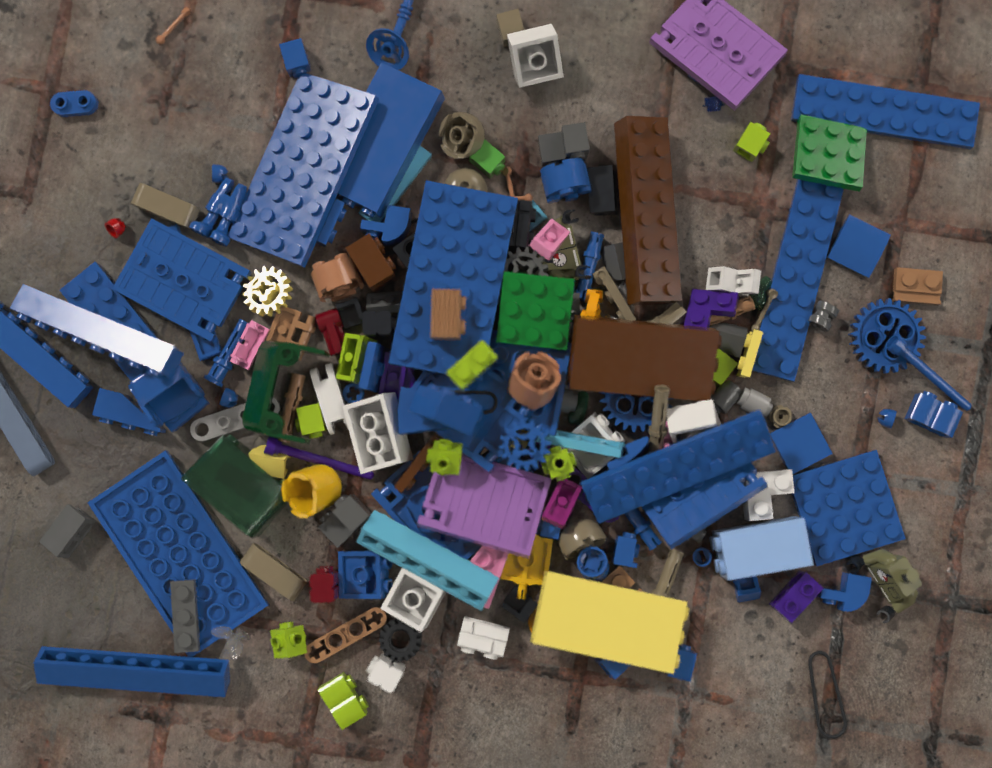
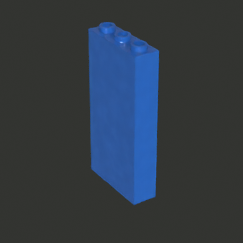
M381 62L366 90L367 93L376 95L379 101L337 194V197L341 198V201L345 202L346 206L351 208L357 206L362 209L361 212L371 218L374 215L382 218L387 205H389L445 100L441 90Z

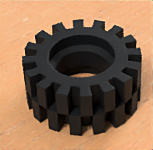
M397 618L390 620L381 630L379 638L380 649L392 661H408L420 649L422 632ZM402 630L409 635L410 642L405 648H397L393 645L392 635L396 631Z

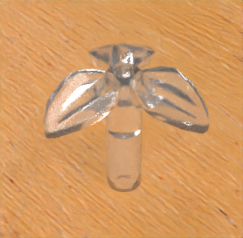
M217 627L211 631V634L215 637L227 639L219 659L229 660L230 657L232 661L236 660L243 650L244 645L241 641L247 642L251 639V636L240 628H237L235 633L229 627Z

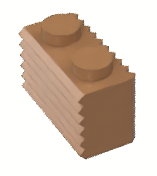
M432 289L431 340H460V334H465V320H461V311H466V296H461V290Z

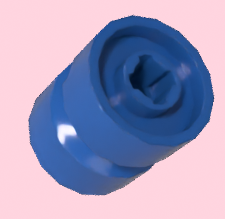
M587 547L577 557L578 569L586 580L598 582L608 575L610 569L609 561L603 550L598 547Z

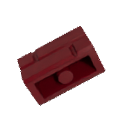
M319 566V568H316V572L310 575V587H312L310 590L311 602L331 603L339 597L338 570H334L333 566Z

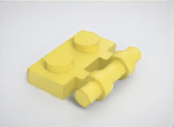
M754 329L749 334L747 333L743 345L745 347L743 356L740 357L737 365V376L750 378L763 335L762 331Z

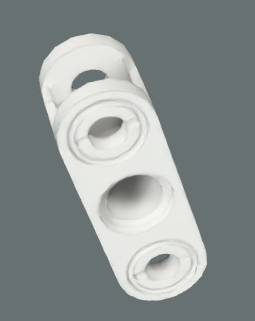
M333 363L325 365L328 375L327 379L322 380L317 367L310 369V375L327 430L330 435H334V423L343 420L347 429L348 425L342 407L346 405V401L343 398L339 379H335V367Z

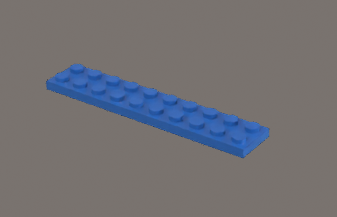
M797 179L769 290L775 289L778 292V296L772 300L760 324L759 331H762L763 335L753 365V372L791 382L795 381L810 323L808 319L813 312L843 188Z

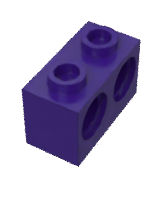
M799 570L770 601L769 605L786 621L792 623L824 588L807 572Z

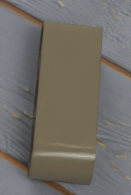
M139 183L130 204L186 229H189L192 221H196L201 210L188 202L143 183Z
M256 543L251 545L240 560V564L291 601L296 600L308 583L303 576Z

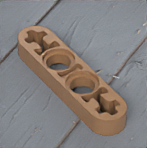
M380 606L370 608L306 646L307 653L304 654L305 658L311 663L323 661L381 628L387 621V612L382 610ZM372 612L382 613L381 623L373 621L369 624L371 629L368 630L367 624L362 617L365 616L367 621L373 617ZM358 622L362 625L363 632L360 635L351 633L350 626L352 623ZM333 634H338L342 637V644L338 647L330 644V636ZM324 639L326 647L331 652L327 653V649H324L319 653V658L316 655L311 656L312 646L316 649L323 646L324 643L321 640Z

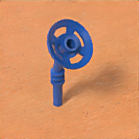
M404 0L403 4H400L401 9L398 10V20L393 31L380 28L374 30L368 36L366 41L367 53L377 66H380L382 62L400 70L408 62L409 49L401 35L406 22L410 21L408 16H411L412 13L410 11H413V0ZM383 33L390 34L391 37L384 36ZM375 38L378 39L377 42H376L377 51H375V49H374V39H375ZM402 46H403V49H404L403 59H402V57H401V54H402ZM383 55L388 58H394L395 63L386 62L381 58Z

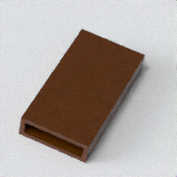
M575 315L567 386L569 389L654 397V387L665 385L670 388L669 398L708 401L711 395L715 393L713 376L714 372L718 370L719 361L716 358L717 349L721 348L722 336L719 335V331L715 328Z

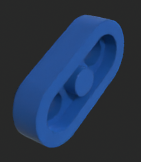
M87 90L59 92L51 98L50 106L61 117L91 115L98 108V99ZM87 98V103L81 105V101ZM64 100V105L59 107V102Z

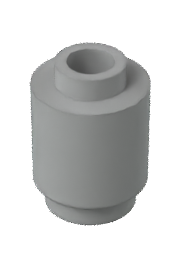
M746 387L742 390V393L739 395L740 399L736 402V404L740 405L741 409L748 413L760 409L766 417L773 407V404L770 403V397L753 388L748 389Z

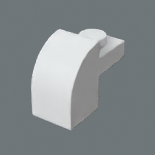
M725 266L708 268L706 290L738 292L739 296L758 294L761 270H736Z

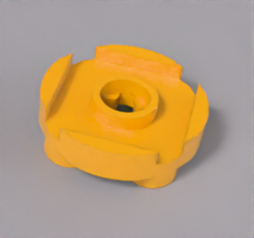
M596 289L587 290L585 303H587L586 310L582 309L581 316L600 317L601 310L598 302H603V291Z

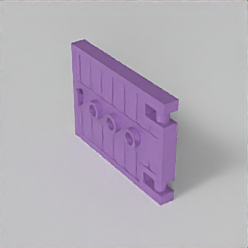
M686 0L661 26L660 32L662 33L660 35L655 33L650 38V44L734 111L783 59L788 51L724 0ZM670 39L673 42L670 44L667 42V40Z
M462 453L459 475H439L433 472L423 504L425 514L424 516H419L418 527L529 559L551 478L521 469L516 470L514 467L493 462L495 468L490 473L464 453ZM434 514L441 515L439 521L433 519Z

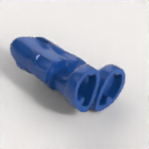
M226 177L216 193L210 197L205 207L209 212L205 219L201 222L192 221L189 229L207 239L210 238L215 243L227 247L230 243L228 229L230 223H236L242 209L241 205L247 193V186L240 183L237 184L232 195L229 196L234 187V180ZM221 216L222 219L218 227L213 230L217 218Z

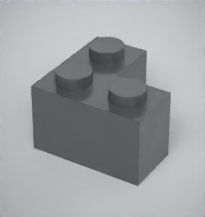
M585 122L563 125L561 132L538 135L542 168L552 163H555V166L563 164L562 160L582 158L583 161H587L590 148Z
M355 494L343 495L335 502L334 506L336 509L332 512H327L320 519L322 524L318 528L337 548L348 540L372 514Z

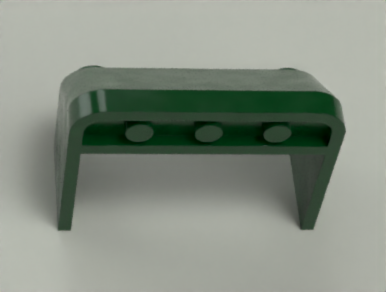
M271 340L263 342L258 349L243 413L242 423L245 429L263 435L310 444L309 439L282 434L284 420L279 414L270 412L280 365H295L300 358L301 352L326 358L330 357V353L322 349L289 342Z

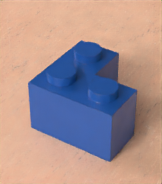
M430 383L428 387L418 386L408 411L471 436L481 408L474 406V400L461 396L459 399L455 397L456 392Z

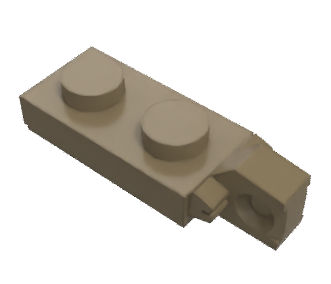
M603 267L594 272L593 276L597 285L607 289L604 294L609 303L616 304L619 310L616 312L617 317L623 320L636 321L606 268Z

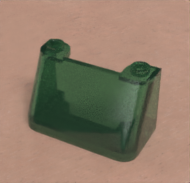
M223 434L184 473L181 479L248 537H260L288 503V501L284 502L281 489L284 479L281 481L274 479L241 451V448L238 446L241 442L231 434L228 436Z

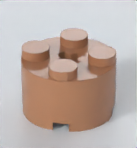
M347 253L338 254L333 260L328 262L319 261L312 265L311 277L321 302H326L325 298H331L332 302L343 300L356 294L355 289L360 286L361 289L364 287L359 270Z
M528 352L522 354L516 360L509 377L508 393L516 401L532 410L546 405L553 398L561 380L558 363L545 353L530 354Z

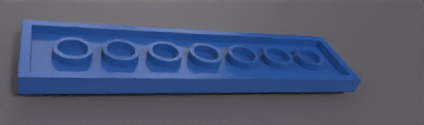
M799 74L791 121L797 122L802 114L860 126L867 129V133L972 149L975 142L980 103Z
M96 261L59 290L66 300L73 305L158 339L127 298L112 289L115 283ZM123 359L122 363L115 360L130 381L146 370L144 367L140 371L129 366V361ZM205 396L200 397L187 411L164 424L174 433L210 403Z
M759 409L582 481L581 485L599 524L773 454L776 451L763 414Z

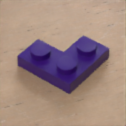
M692 289L684 325L709 328L712 315L735 317L739 300L738 292Z

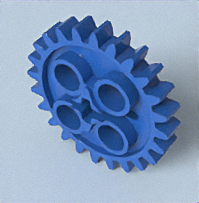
M891 298L886 299L885 303H883L882 299L876 300V306L873 302L867 304L868 309L865 307L860 309L862 315L857 314L854 316L858 323L850 324V327L855 329V332L849 333L848 336L854 337L855 341L850 342L849 345L857 347L852 352L853 354H861L858 362L867 361L865 368L874 365V372H878L882 367L883 374L889 373L890 368L893 373L898 372L899 367L902 370L907 369L906 362L911 365L901 355L895 354L893 358L889 357L885 348L887 341H884L886 338L884 333L890 331L888 337L891 338L893 335L899 334L900 327L905 328L907 331V336L904 338L908 345L907 348L917 357L921 356L917 349L925 348L919 342L926 339V336L920 335V331L926 328L918 326L922 318L915 319L913 317L917 312L916 310L908 312L909 304L900 307L901 300L895 301L892 305ZM881 314L885 315L888 320L886 326L882 325L879 321ZM895 319H898L897 325L892 329ZM868 334H872L875 337L874 345L868 343ZM882 344L879 353H876V349Z
M598 392L605 397L599 400V403H606V407L602 409V412H610L607 419L609 420L614 417L616 419L614 426L621 422L623 423L622 430H626L629 425L631 426V432H635L637 426H639L641 432L645 431L646 424L648 427L651 426L653 411L649 414L644 413L641 410V404L643 401H648L653 407L654 397L642 396L638 398L637 415H633L635 398L630 394ZM620 399H625L629 402L630 407L627 412L619 410L618 402ZM668 403L667 409L672 408L673 406Z

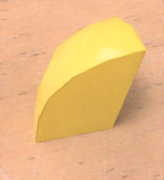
M260 445L249 452L250 461L261 473L272 477L285 478L288 471L286 469V460L291 458V456L281 453L278 455L273 454V456L264 454L266 445Z

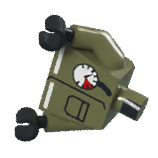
M566 210L563 216L555 219V221L569 230L570 233L551 260L545 259L542 265H548L549 269L544 271V273L552 277L589 280L591 276L584 275V271L591 267L581 265L572 225L568 226V224L577 223L579 218L571 220L570 214L575 210Z
M880 549L863 555V558L857 555L852 556L846 565H855L850 571L852 574L858 573L862 566L866 564L868 571L889 604L892 603V606L886 605L877 612V615L881 612L887 615L888 618L883 623H888L895 616L896 612L899 614L915 603L918 595L917 589L922 586V582L919 579L918 571L912 568L905 556L894 555L885 549Z

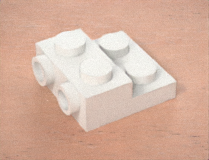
M596 412L571 432L622 443L625 442L619 432L615 431L613 433L608 427V419L600 413L598 415ZM567 448L568 453L573 452L576 466L587 479L591 478L614 458L612 456Z

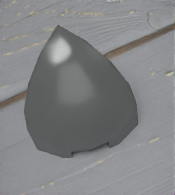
M623 242L601 248L603 263L609 275L616 280L626 279Z
M729 323L713 324L710 328H715L719 331V335L722 336L720 350L727 355L740 358L748 328Z

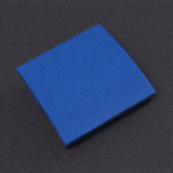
M849 214L827 257L869 278L891 234Z
M646 436L626 444L627 455L608 462V469L611 470L641 458L649 448L648 437Z

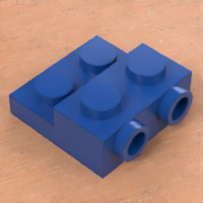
M371 550L338 551L339 599L386 598L393 586V581L389 579V569L392 568L393 562Z

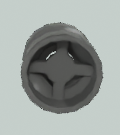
M818 301L815 307L816 312L808 319L809 324L821 331L829 332L832 326V319L836 318L840 311L825 301Z

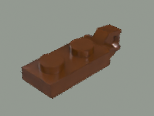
M434 435L431 436L394 485L395 489L401 493L404 489L407 491L411 489L416 482V479L413 477L418 471L423 472L429 465L427 463L428 448L432 449L434 441H439L440 439Z

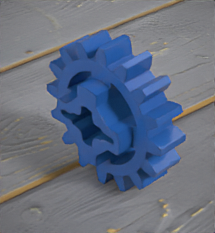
M521 419V425L512 422L513 429L505 428V431L508 433L507 436H500V439L505 441V444L500 445L499 449L506 451L503 453L502 458L509 457L510 459L507 464L511 466L516 463V470H520L524 466L526 471H530V465L538 469L539 465L537 462L545 463L544 454H551L546 449V446L552 445V442L545 440L549 433L541 432L544 427L541 424L535 427L534 420H531L529 425H527L525 419ZM524 429L531 430V432H529L527 435H520L517 433L518 431ZM538 437L541 440L540 451L536 449V441ZM518 438L526 442L530 440L529 446L534 452L526 449L521 451L522 445ZM511 439L514 441L515 449L512 453L510 450ZM526 455H531L534 458L530 461H520Z

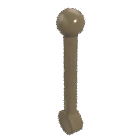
M775 289L768 291L769 297L756 324L751 327L752 331L754 329L760 330V324L772 300L778 296V292Z

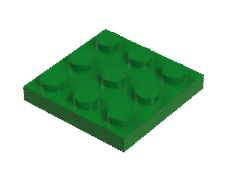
M801 114L797 121L792 178L860 192L863 188L867 129Z
M504 271L497 342L567 350L575 279Z

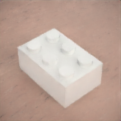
M395 392L380 394L342 406L360 474L413 460L407 435L399 434L398 401Z

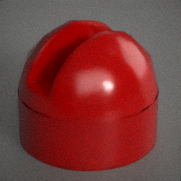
M119 218L110 219L105 223L107 232L114 238L121 236L126 228L124 221H121Z

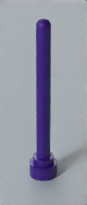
M268 437L264 454L273 456V454L278 455L281 453L311 463L325 464L335 470L370 480L374 477L373 471L360 474L358 466L283 445L282 441H278V438Z

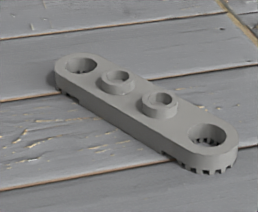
M273 397L274 413L279 414L281 410L280 403ZM246 403L196 419L190 427L192 437L198 441H208L245 429L242 418ZM205 423L209 431L207 435L202 437L197 432V426Z

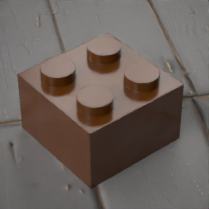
M369 233L345 248L373 293H377L397 280L395 274L398 271L390 257L384 258L383 254L386 251L377 237L373 239Z

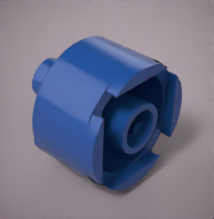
M582 158L562 160L563 164L555 166V163H552L540 170L547 203H555L565 198L566 202L579 199L578 194H587L592 191L586 164Z

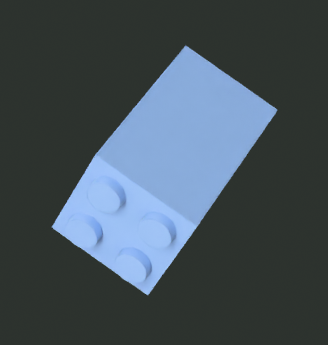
M790 516L712 530L713 536L709 537L711 549L716 551L717 559L714 560L715 571L717 574L720 573V577L727 580L813 565L805 519L803 517Z

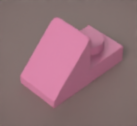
M551 219L533 238L529 246L534 251L536 250L538 254L544 256L545 259L551 260L570 231Z

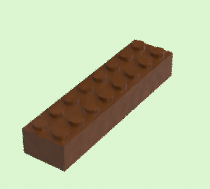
M625 116L614 123L627 303L628 305H668L682 301L668 117Z

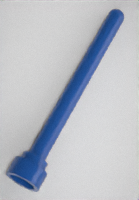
M895 334L886 342L885 348L889 352L904 357L963 410L968 411L971 409L970 402L907 348L906 340L902 336Z

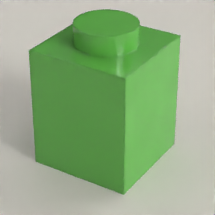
M485 139L482 147L475 154L469 156L470 162L490 179L494 174L498 176L506 166L504 164L505 156Z

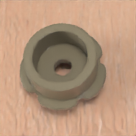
M778 405L770 412L769 419L775 427L781 428L791 423L792 412L788 407Z

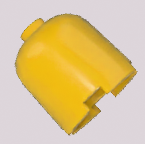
M317 464L291 473L287 479L283 480L281 491L283 501H288L293 509L291 513L299 518H308L335 504L341 496L342 484L338 473L333 468L325 464Z

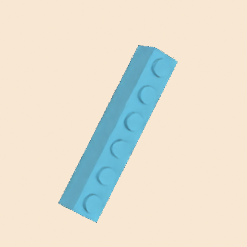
M376 510L373 511L362 527L357 540L358 544L482 611L499 579L491 572L478 567L469 560L456 555L449 549L434 543L427 537L412 531L407 526L401 525Z

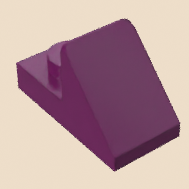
M567 479L559 481L541 520L563 529L574 509L582 486Z

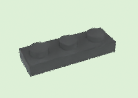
M196 579L171 581L174 652L199 651L200 636Z

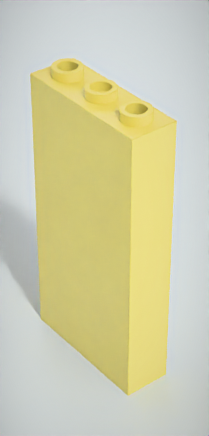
M545 571L530 642L674 674V668L677 669L680 662V655L677 653L679 645H682L685 633L682 631L683 622L688 619L689 607H686L687 602Z

